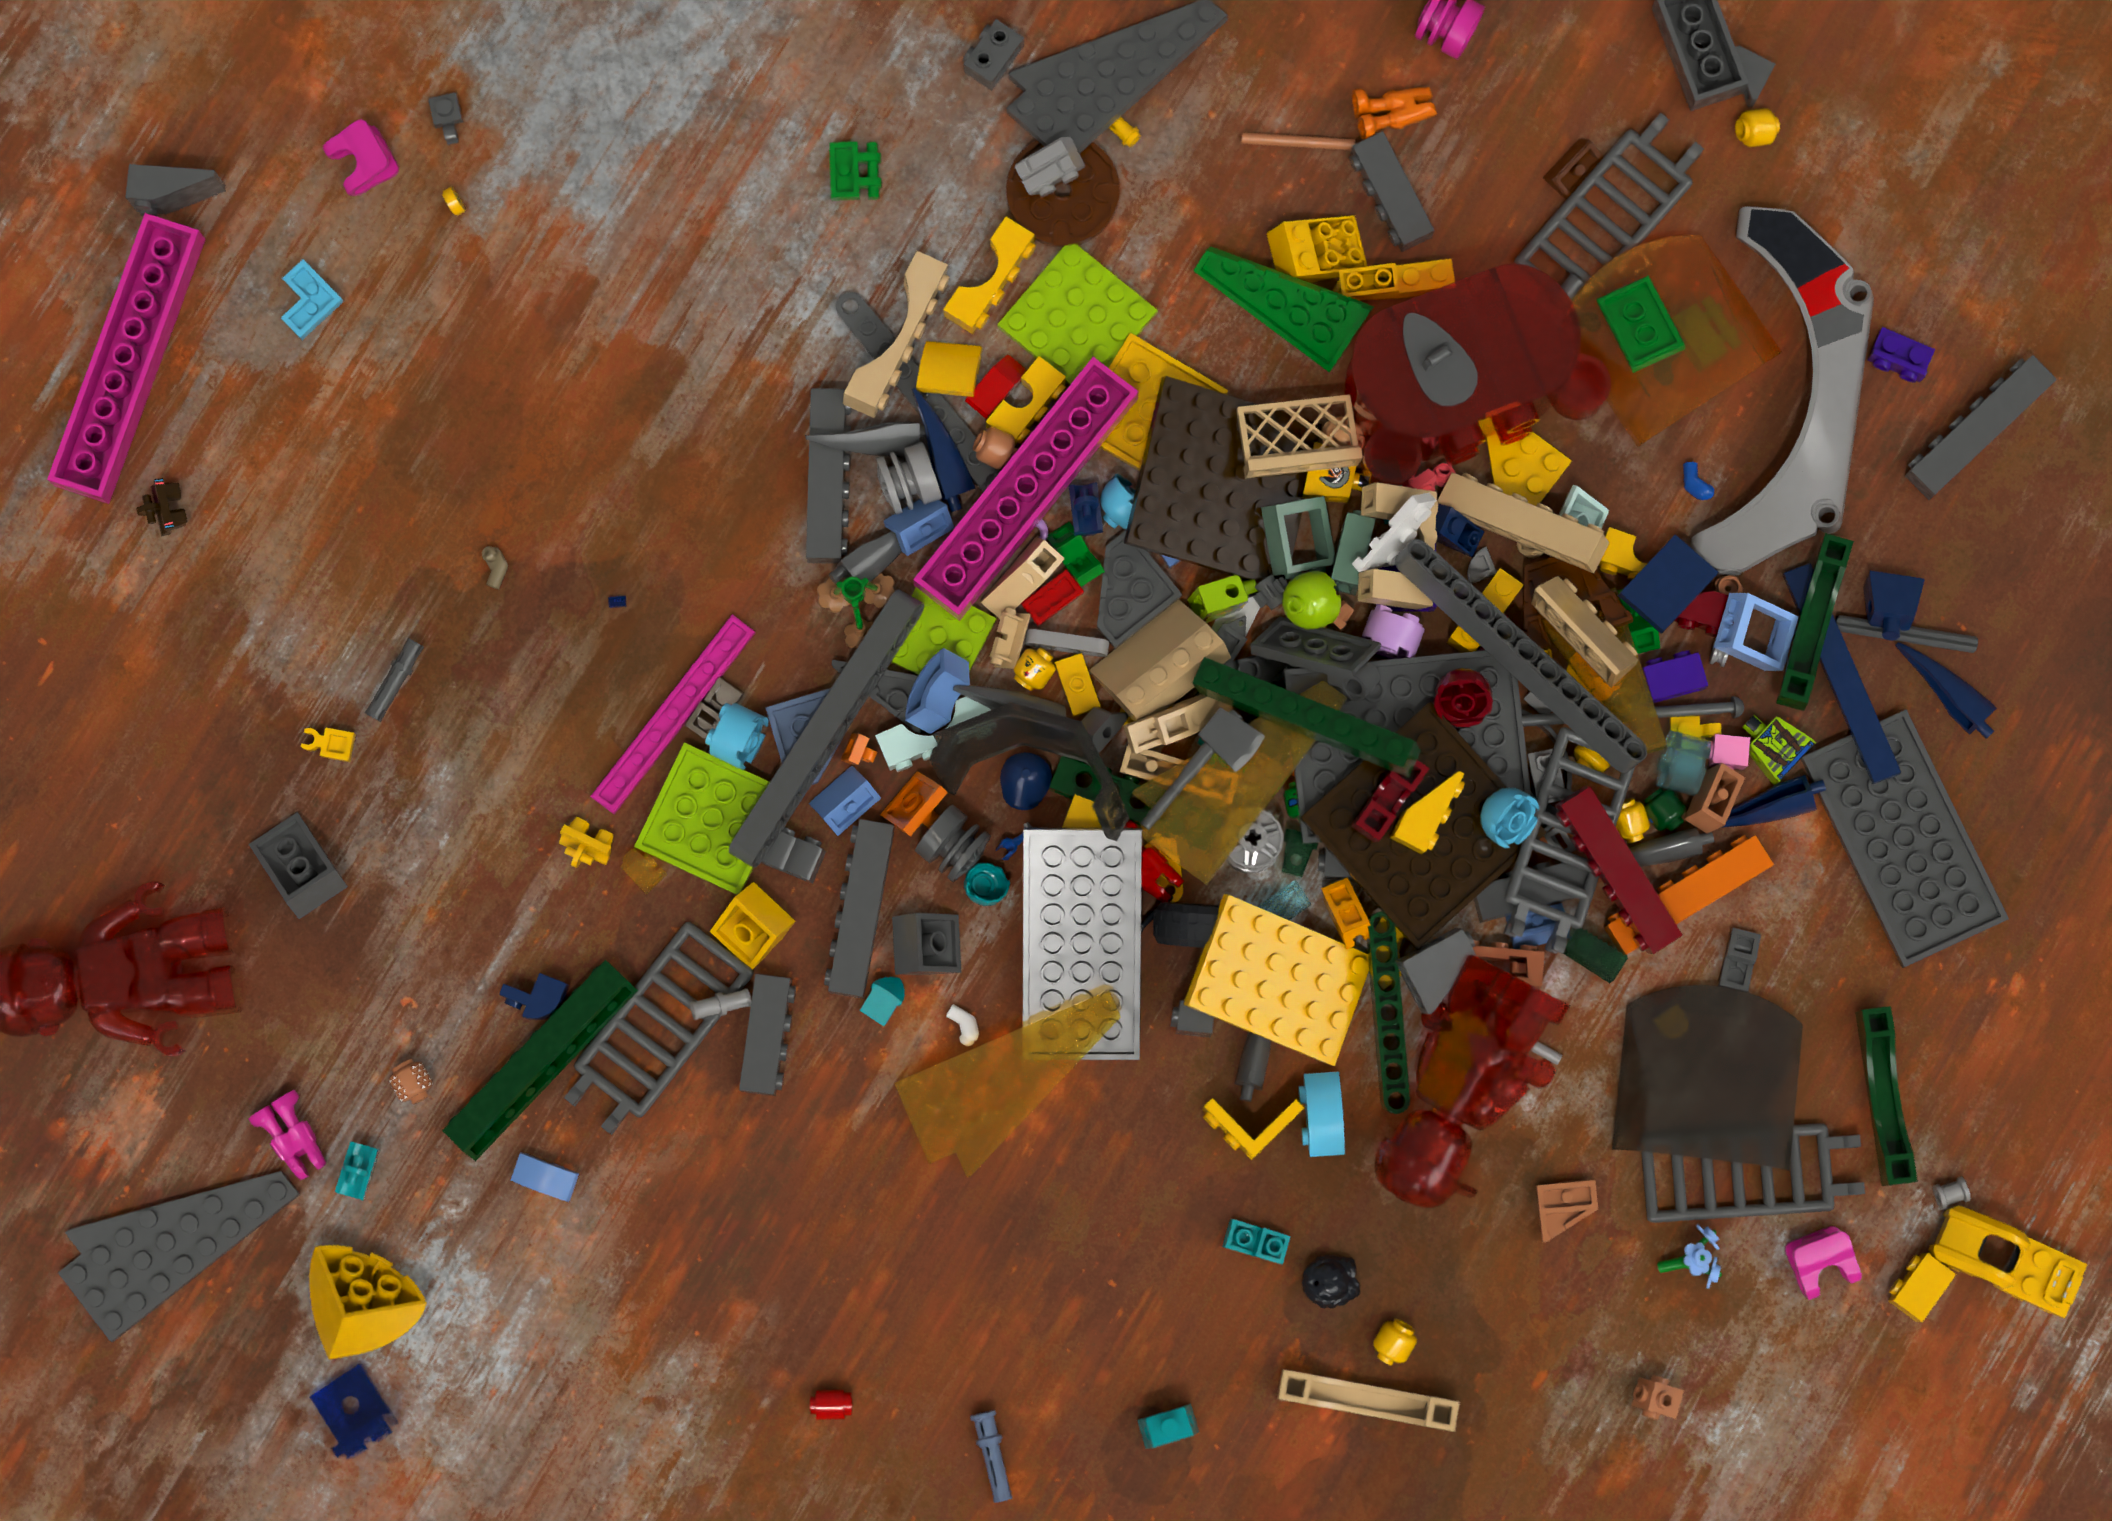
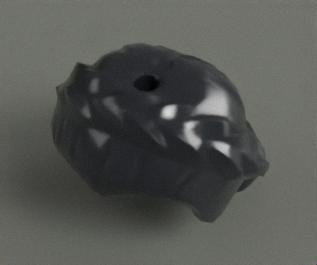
M1327 1254L1317 1256L1303 1273L1302 1289L1305 1295L1323 1309L1343 1306L1349 1300L1360 1295V1284L1356 1279L1357 1268L1354 1259Z

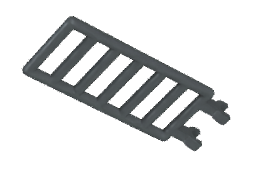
M1662 113L1655 118L1641 136L1634 130L1626 131L1515 258V264L1550 294L1556 292L1559 286L1529 261L1539 248L1567 272L1579 278L1587 289L1577 300L1572 298L1568 303V309L1574 314L1582 312L1693 184L1692 179L1685 172L1700 157L1704 148L1695 141L1676 165L1650 144L1667 126L1669 121ZM1631 143L1679 182L1669 195L1621 156ZM1613 164L1660 203L1651 216L1602 177ZM1594 185L1642 224L1632 237L1584 198ZM1576 206L1623 245V248L1614 258L1566 219ZM1557 227L1605 266L1595 279L1547 240Z
M1566 727L1561 728L1558 733L1536 799L1539 804V810L1535 808L1536 812L1534 815L1538 818L1537 824L1531 834L1522 842L1505 893V900L1514 904V908L1503 934L1513 938L1516 936L1522 937L1528 911L1552 919L1556 923L1552 935L1547 941L1545 950L1557 954V952L1564 953L1570 927L1574 929H1581L1583 927L1599 876L1596 878L1587 866L1588 859L1536 839L1541 822L1573 835L1569 827L1564 828L1557 816L1545 812L1550 795L1563 800L1574 793L1554 784L1559 768L1615 790L1610 807L1604 804L1602 806L1616 827L1635 769L1634 767L1627 773L1621 772L1619 779H1616L1563 757L1568 741L1595 751L1577 733ZM1532 850L1587 871L1588 875L1584 887L1580 888L1528 867L1527 864ZM1523 877L1579 899L1575 915H1570L1518 894Z
M685 922L635 985L638 992L599 1031L574 1064L575 1070L582 1074V1076L566 1094L564 1099L576 1107L592 1084L600 1088L619 1103L612 1114L601 1125L611 1135H613L629 1112L638 1118L643 1117L721 1018L719 1014L701 1018L704 1021L692 1034L643 996L652 982H655L688 1009H690V1002L697 1001L661 973L670 959H673L714 992H722L723 995L741 991L753 977L754 972L749 966L691 922ZM688 936H691L739 973V976L729 988L679 950ZM634 1005L638 1006L686 1043L675 1057L624 1019ZM616 1028L620 1029L667 1066L657 1080L606 1042ZM598 1051L649 1089L639 1104L588 1065Z
M1824 1123L1643 1135L1640 1140L1647 1220L1651 1223L1826 1212L1834 1209V1196L1865 1194L1864 1182L1833 1184L1830 1149L1861 1147L1860 1135L1829 1137L1828 1127ZM1817 1135L1822 1200L1805 1201L1799 1136ZM1787 1137L1793 1202L1775 1203L1770 1138ZM1758 1139L1764 1204L1746 1205L1741 1140ZM1729 1141L1734 1206L1717 1207L1711 1142ZM1700 1143L1705 1208L1687 1209L1682 1144ZM1670 1145L1676 1208L1674 1210L1658 1211L1653 1146Z

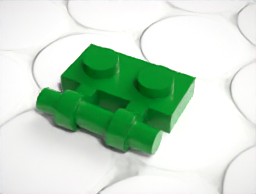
M858 142L829 143L831 201L860 200L859 189H868L869 200H878L880 198L879 189L882 188V179L879 178L878 164L881 163V154L878 153L877 142H868L866 144L867 152L858 153ZM859 164H867V177H859Z

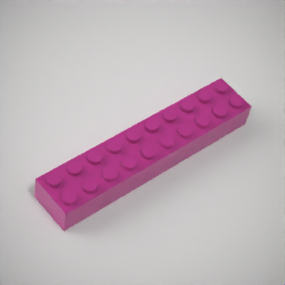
M147 213L144 214L47 478L55 487L107 504L110 503L206 240L199 230Z
M1092 357L913 579L914 586L960 621L1138 400L1139 391L1095 357Z

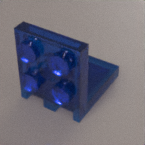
M358 1364L310 1396V1399L338 1441V1444L331 1448L336 1458H356L368 1450L366 1444L376 1441L380 1442L393 1433L391 1428L399 1424L362 1364ZM350 1396L355 1397L359 1402V1408L353 1414L347 1413L343 1407L345 1399Z

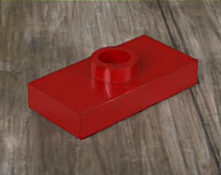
M1066 569L1025 599L1021 606L1027 614L1031 615V619L1039 627L1084 594V591Z

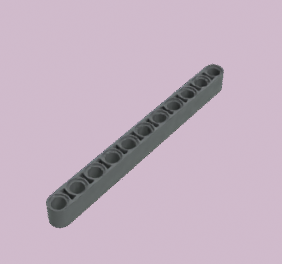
M1413 539L1397 554L1395 558L1396 567L1406 578L1619 772L1627 773L1646 758L1647 748L1640 738L1426 542L1420 539Z
M900 589L891 595L732 840L729 854L753 868H756L763 861L919 620L924 610L923 602Z

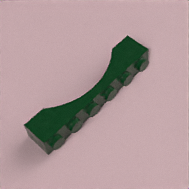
M1827 533L1823 537L1776 704L1804 711L1809 702L1824 640L1854 541Z
M1891 1006L1860 1010L1855 1013L1881 1186L1918 1182L1914 1153L1908 1137L1900 1100L1896 1067V1035Z

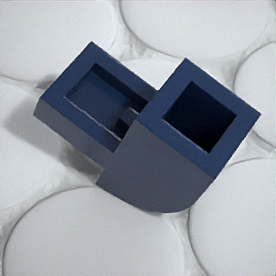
M539 973L531 995L506 984H503L499 995L506 998L504 1004L520 1010L522 1005L526 1006L522 1017L537 1021L549 1018L553 1011L562 1006L570 986Z

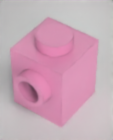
M1715 734L1711 741L1706 742L1705 758L1709 759V767L1723 763L1733 770H1744L1748 766L1750 737Z

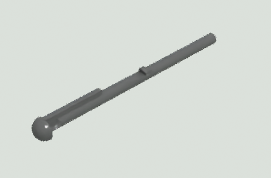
M1732 696L1730 702L1612 709L1609 711L1619 720L1711 715L1729 712L1733 718H1738L1744 712V703L1740 698ZM1555 713L1522 715L1523 727L1566 724Z

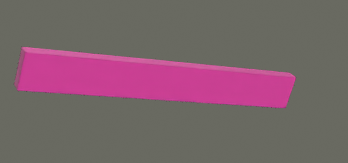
M731 615L590 796L615 815L689 720L700 701L705 699L717 679L724 675L755 635L754 630L734 615Z

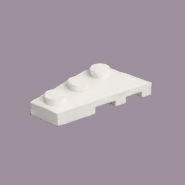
M1430 493L1411 496L1389 521L1388 525L1391 528L1380 537H1375L1369 544L1372 550L1365 558L1358 557L1352 565L1358 572L1396 565L1395 558L1397 554L1410 541L1416 538V531L1421 523L1431 515V508L1437 500Z

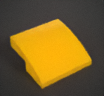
M926 341L921 357L916 389L919 392L974 397L976 378L979 375L982 346Z

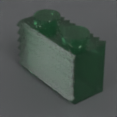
M1583 927L1573 931L1567 940L1563 953L1608 983L1615 980L1628 959L1627 955L1618 952L1617 948L1613 949L1612 945L1608 946L1607 942L1603 943L1602 939L1598 940L1597 936L1588 933L1587 929L1583 930Z

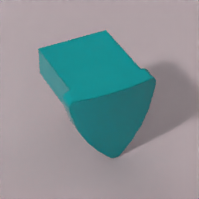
M884 977L874 981L871 985L872 991L860 1009L861 1012L882 1026L888 1023L897 1006H901L904 1000V986L898 977Z

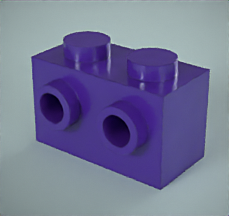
M1690 650L1674 654V659L1663 662L1662 658H1655L1645 662L1646 666L1639 673L1648 704L1695 693L1708 687L1699 652L1691 654Z

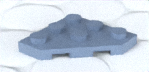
M830 689L765 707L782 763ZM842 739L834 749L833 753L823 766L822 770L820 771L812 785L819 783L822 775L824 774L828 764L830 763Z

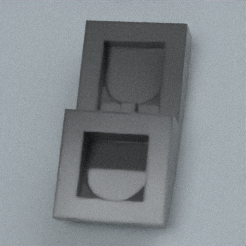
M1732 928L1720 973L1718 989L1742 995L1748 993L1753 965L1757 959L1761 939L1760 934Z

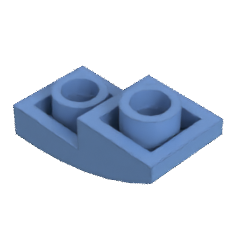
M520 1153L511 1181L543 1194L570 1202L579 1174L558 1164L545 1162L527 1153Z

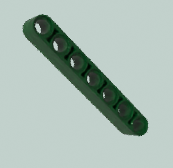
M1377 912L1368 917L1370 926H1368L1369 938L1366 941L1380 1102L1385 1111L1400 1114L1406 1111L1410 1105L1400 976L1399 968L1395 962L1398 959L1396 929L1384 912ZM1377 917H1382L1387 922V929L1382 934L1376 932L1373 928V922ZM1380 946L1386 947L1390 953V957L1385 963L1378 961L1375 955L1377 948ZM1383 975H1387L1392 980V987L1388 992H1383L1378 986V980ZM1386 1004L1391 1005L1395 1011V1015L1390 1021H1385L1380 1014L1382 1007ZM1387 1034H1393L1397 1038V1045L1393 1050H1387L1383 1045V1039ZM1390 1063L1397 1064L1400 1069L1399 1076L1393 1080L1389 1079L1385 1072L1386 1067ZM1394 1092L1399 1093L1402 1097V1104L1396 1109L1391 1108L1388 1103L1389 1096Z

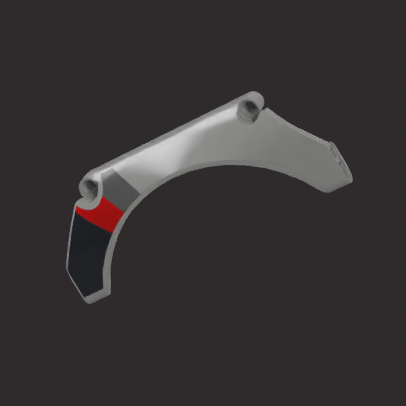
M1740 208L1736 238L1763 257L1780 275L1801 309L1812 348V393L1807 416L1799 438L1776 476L1742 509L1691 538L1690 548L1719 572L1718 574L1741 575L1742 572L1774 554L1817 535V528L1827 534L1838 531L1843 521L1874 297L1869 284L1865 281L1853 280V268L1835 249L1794 211L1783 209ZM1857 292H1865L1867 294L1866 298L1862 301L1857 302L1852 299ZM1827 512H1832L1836 515L1831 523L1821 522V517Z

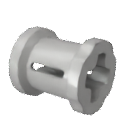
M1962 1176L1958 1177L1955 1182L1946 1185H1933V1193L1941 1210L1947 1209V1205L1960 1201L1966 1203L1971 1200L1968 1186Z

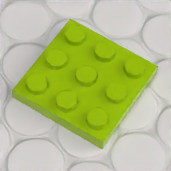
M915 588L912 597L924 603V610L891 663L918 676L928 661L945 648L967 660L970 673L997 618L971 606L959 621L922 591Z

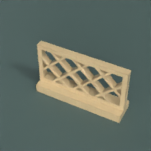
M1350 394L1242 406L1236 409L1245 463L1243 467L1245 479L1358 466L1363 458L1361 447L1358 445ZM1344 403L1346 415L1341 421L1327 412L1332 404ZM1304 407H1312L1320 413L1313 424L1299 415ZM1277 410H1284L1292 416L1284 428L1270 418ZM1271 411V412L1268 414V416H1267L1265 413H1263V412ZM1255 413L1264 421L1255 431L1246 424L1244 414ZM1323 416L1336 425V428L1329 437L1315 427ZM1295 419L1308 428V431L1301 440L1287 431ZM1346 419L1348 427L1343 424ZM1266 423H1269L1280 432L1273 443L1259 434ZM1340 428L1349 435L1351 445L1340 446L1331 438ZM1311 431L1325 441L1319 449H1311L1303 443ZM1247 432L1252 435L1249 440ZM1282 435H1285L1297 444L1291 452H1283L1275 446ZM1254 438L1268 447L1263 455L1251 456L1249 445ZM1299 447L1303 449L1302 451H1297ZM1271 450H1272L1273 452H1275V454H1268V453H1269Z

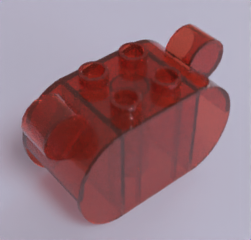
M1504 264L1388 307L1367 321L1355 343L1353 358L1349 364L1345 379V395L1350 394L1354 421L1362 429L1363 436L1367 442L1363 452L1361 467L1363 476L1369 484L1384 483L1407 487L1417 475L1421 462L1430 461L1444 455L1448 466L1463 463L1480 454L1478 446L1483 444L1487 437L1497 434L1501 446L1518 442L1533 433L1531 426L1540 420L1539 417L1547 412L1551 406L1563 417L1575 421L1588 419L1597 414L1610 393L1612 385L1610 373L1606 366L1597 358L1579 354L1581 346L1579 318L1572 301L1563 288L1549 275L1534 267L1522 264ZM1417 313L1437 323L1465 350L1474 362L1478 372L1477 386L1473 395L1464 403L1456 406H1441L1432 402L1423 393L1415 378L1404 346L1403 322L1407 314Z

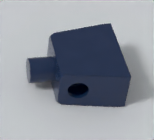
M1869 571L1863 585L1867 619L1871 626L1882 627V637L1884 639L1897 640L1900 637V630L1908 631L1917 612L1924 579Z

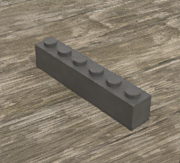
M2034 355L2027 361L2023 358L2017 361L2009 369L2013 374L2006 381L2001 377L1989 388L1993 393L1987 399L1980 396L1969 407L1972 411L1970 415L1965 419L1960 415L1949 426L1952 432L1945 438L1940 434L1928 445L1931 451L1925 457L1919 454L1908 464L1911 470L1905 477L1928 500L1938 493L2057 380Z
M811 388L809 435L851 431V426H846V415H851L852 408L843 404L845 389ZM809 441L806 559L808 563L838 564L842 560V556L848 555V538H843V527H848L849 510H844V499H849L850 486L849 482H844L845 471H850V454H845L844 450L827 447Z
M859 819L858 826L853 825L850 843H855L853 855L848 854L845 871L850 872L848 883H842L840 900H845L843 912L837 911L835 928L839 929L837 940L832 939L829 957H834L832 969L827 968L824 985L829 986V993L864 999L894 837V825Z

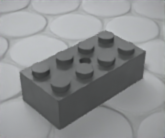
M1655 0L1652 11L1690 111L1744 94L1749 82L1718 0Z

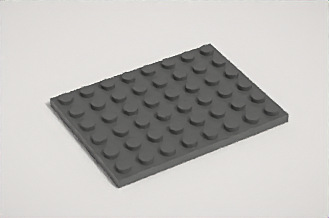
M1486 650L1370 661L1369 663L1374 665L1379 671L1380 682L1361 701L1350 700L1344 695L1340 687L1329 685L1327 674L1306 668L1283 671L1286 690L1394 733L1427 703L1431 702L1434 705L1436 686L1440 679L1448 672L1458 668H1470L1478 671L1488 680L1492 688V711L1490 714L1488 712L1484 717V721L1478 725L1453 727L1507 788H1516L1531 796L1518 679ZM1289 729L1302 844L1320 843L1300 817L1362 763L1364 759Z

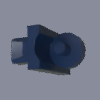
M1097 482L1088 485H1069L1074 536H1094L1097 533H1103Z

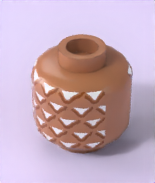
M409 1059L391 1070L393 1074L389 1078V1083L401 1102L411 1100L414 1105L429 1097L427 1091L431 1089L433 1082L422 1062H413L412 1059Z

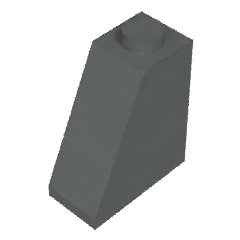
M1454 928L1426 943L1419 949H1415L1395 960L1421 1013L1430 1014L1435 1011L1475 958L1476 954L1473 950L1475 942L1468 931L1464 932L1463 929Z

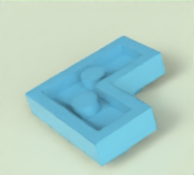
M304 259L282 278L301 299L281 319L301 340L344 302Z

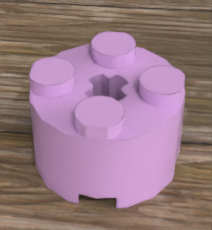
M1376 604L1375 610L1370 612L1361 638L1380 642L1381 648L1375 654L1390 660L1415 657L1425 630L1423 625L1419 623L1420 618L1409 613H1403V616L1392 613L1393 610L1391 608Z

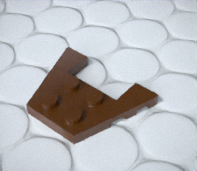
M1555 557L1524 566V633L1544 651L1550 649V644L1542 624V620L1546 619L1536 610L1531 602L1535 589L1556 576H1559L1562 580L1567 578L1576 587L1577 592L1575 594L1582 601L1587 599L1591 604L1599 603L1604 620L1608 621L1614 628L1633 623L1631 613L1624 608L1619 598L1609 589L1597 570L1591 573Z

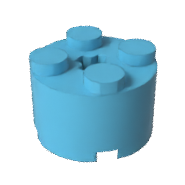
M725 703L719 713L720 721L716 729L712 728L709 731L705 744L710 746V755L744 770L746 769L744 766L745 761L751 764L762 746L765 734L761 733L763 725L768 727V718L740 704L733 703L730 705Z

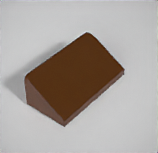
M1580 138L1543 178L1567 200L1604 157L1591 140Z

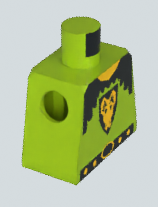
M1234 575L1197 587L1187 600L1191 610L1208 623L1241 610L1248 603V598L1255 596L1259 592L1255 588L1257 585L1255 579L1242 582L1239 575Z

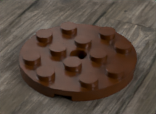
M1037 140L1032 142L1016 157L1007 177L1006 198L1014 221L1035 234L1036 241L1049 246L1080 245L1092 240L1109 225L1119 203V178L1110 157L1104 150L1092 142L1080 153L1085 168L1078 171V178L1065 183L1071 189L1069 196H1057L1055 191L1044 197H1041L1040 194L1030 195L1015 168V164L1044 148ZM1061 181L1057 183L1056 185H1054L1055 188L1060 184H1064V182Z

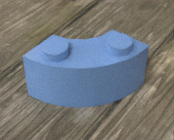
M945 648L936 653L924 666L911 689L906 706L905 721L929 734L949 723L955 702L960 696V693L953 690L954 686L970 685L969 662Z

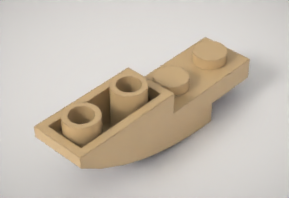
M1200 694L1173 704L1172 708L1123 725L1131 752L1137 754L1161 744L1168 745L1200 732L1220 707L1230 712L1232 706Z

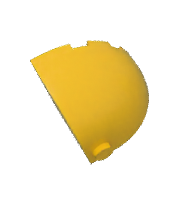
M315 1246L309 1273L310 1299L316 1328L328 1360L362 1354L383 1347L404 1335L422 1316L427 1304L423 1294L408 1275L404 1277L392 1268L393 1263L372 1252L370 1256L352 1251L353 1247Z

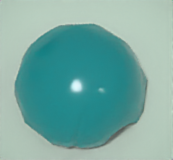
M987 862L978 863L966 873L964 880V889L967 896L972 902L980 906L997 904L1005 898L1010 886V880H1007L1003 869Z

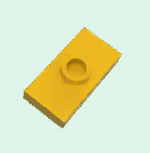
M1082 653L1056 661L1055 666L1073 717L1088 713L1094 707L1101 708Z

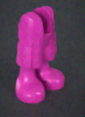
M293 1090L271 1103L274 1110L288 1127V1132H283L270 1105L256 1112L248 1120L252 1126L262 1127L271 1135L273 1139L270 1146L277 1154V1157L285 1161L299 1180H303L309 1177V1173L299 1157L307 1154L318 1170L324 1167L326 1162L316 1143L315 1133L307 1121L299 1122L295 1114L294 1105L297 1103L299 1095Z

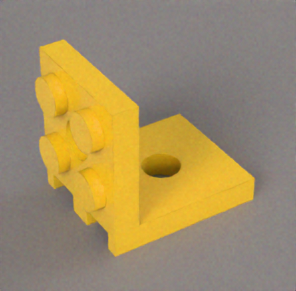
M1213 1098L1202 1110L1205 1112L1203 1119L1214 1130L1219 1127L1226 1134L1223 1138L1226 1143L1235 1151L1240 1148L1252 1160L1304 1107L1295 1100L1255 1140Z

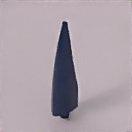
M913 388L912 392L925 429L930 461L941 492V500L947 499L951 512L962 509L958 495L976 489L946 427L919 391Z
M1900 642L1896 643L1895 646L1939 697L1948 714L1969 735L1976 729L1987 739L1994 732L1985 720L1997 708L1987 698L1943 665Z
M1803 775L1778 783L1765 792L1733 807L1726 824L1720 828L1768 823L1816 811L1813 795L1826 791L1824 781L1820 780L1809 784L1806 776Z

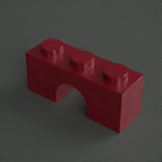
M1417 760L1409 777L1389 770L1351 824V827L1374 843L1380 841L1395 820V815L1408 796L1415 791L1430 768Z

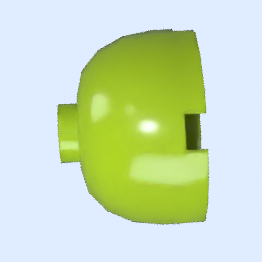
M1316 570L1299 574L1289 581L1282 597L1283 610L1287 618L1294 625L1306 630L1323 628L1333 623L1339 615L1341 608V597L1336 595L1334 586L1337 585L1334 580L1326 573Z

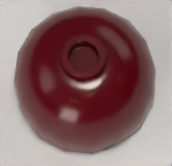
M1470 668L1451 670L1440 679L1436 686L1435 710L1442 720L1444 716L1446 720L1451 721L1453 726L1471 727L1478 725L1484 721V717L1488 712L1490 714L1492 711V688L1488 680L1476 670Z

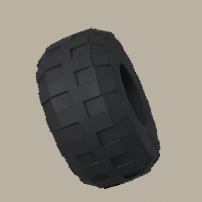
M1160 902L1155 909L1153 919V935L1157 943L1204 948L1213 932L1220 905Z

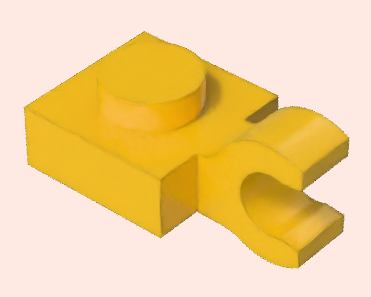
M1700 716L1670 717L1669 719L1671 747H1696L1701 745V738H1712L1715 734L1722 735L1721 723L1700 725Z

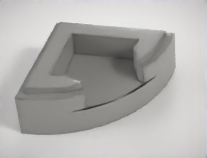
M1487 547L1479 550L1468 566L1467 577L1468 582L1471 584L1494 576L1497 573Z

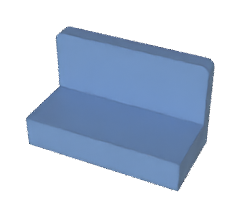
M919 499L913 503V509L909 510L907 506L902 509L903 513L894 514L883 521L885 527L896 534L901 551L907 556L954 529L948 507L940 500L924 505Z
M851 766L810 801L809 804L832 831L839 836L879 801L881 797L870 783Z

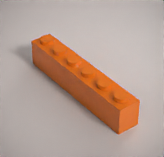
M1746 835L1731 843L1732 850L1725 854L1721 850L1706 858L1709 864L1700 869L1697 865H1694L1681 873L1684 877L1681 881L1674 884L1671 879L1657 888L1659 898L1676 925L1774 865L1756 835L1750 839ZM1617 913L1607 918L1610 924L1604 927L1620 955L1624 957L1636 950L1638 947L1633 940L1636 934L1631 926L1626 927Z

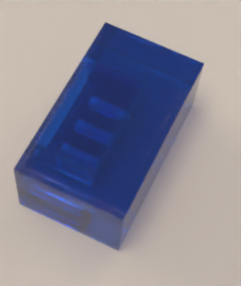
M626 596L608 597L609 608L627 607Z

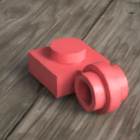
M1441 463L1433 469V472L1428 468L1409 481L1407 487L1435 491L1436 485L1440 487L1446 485L1451 473H1455V470L1451 465Z

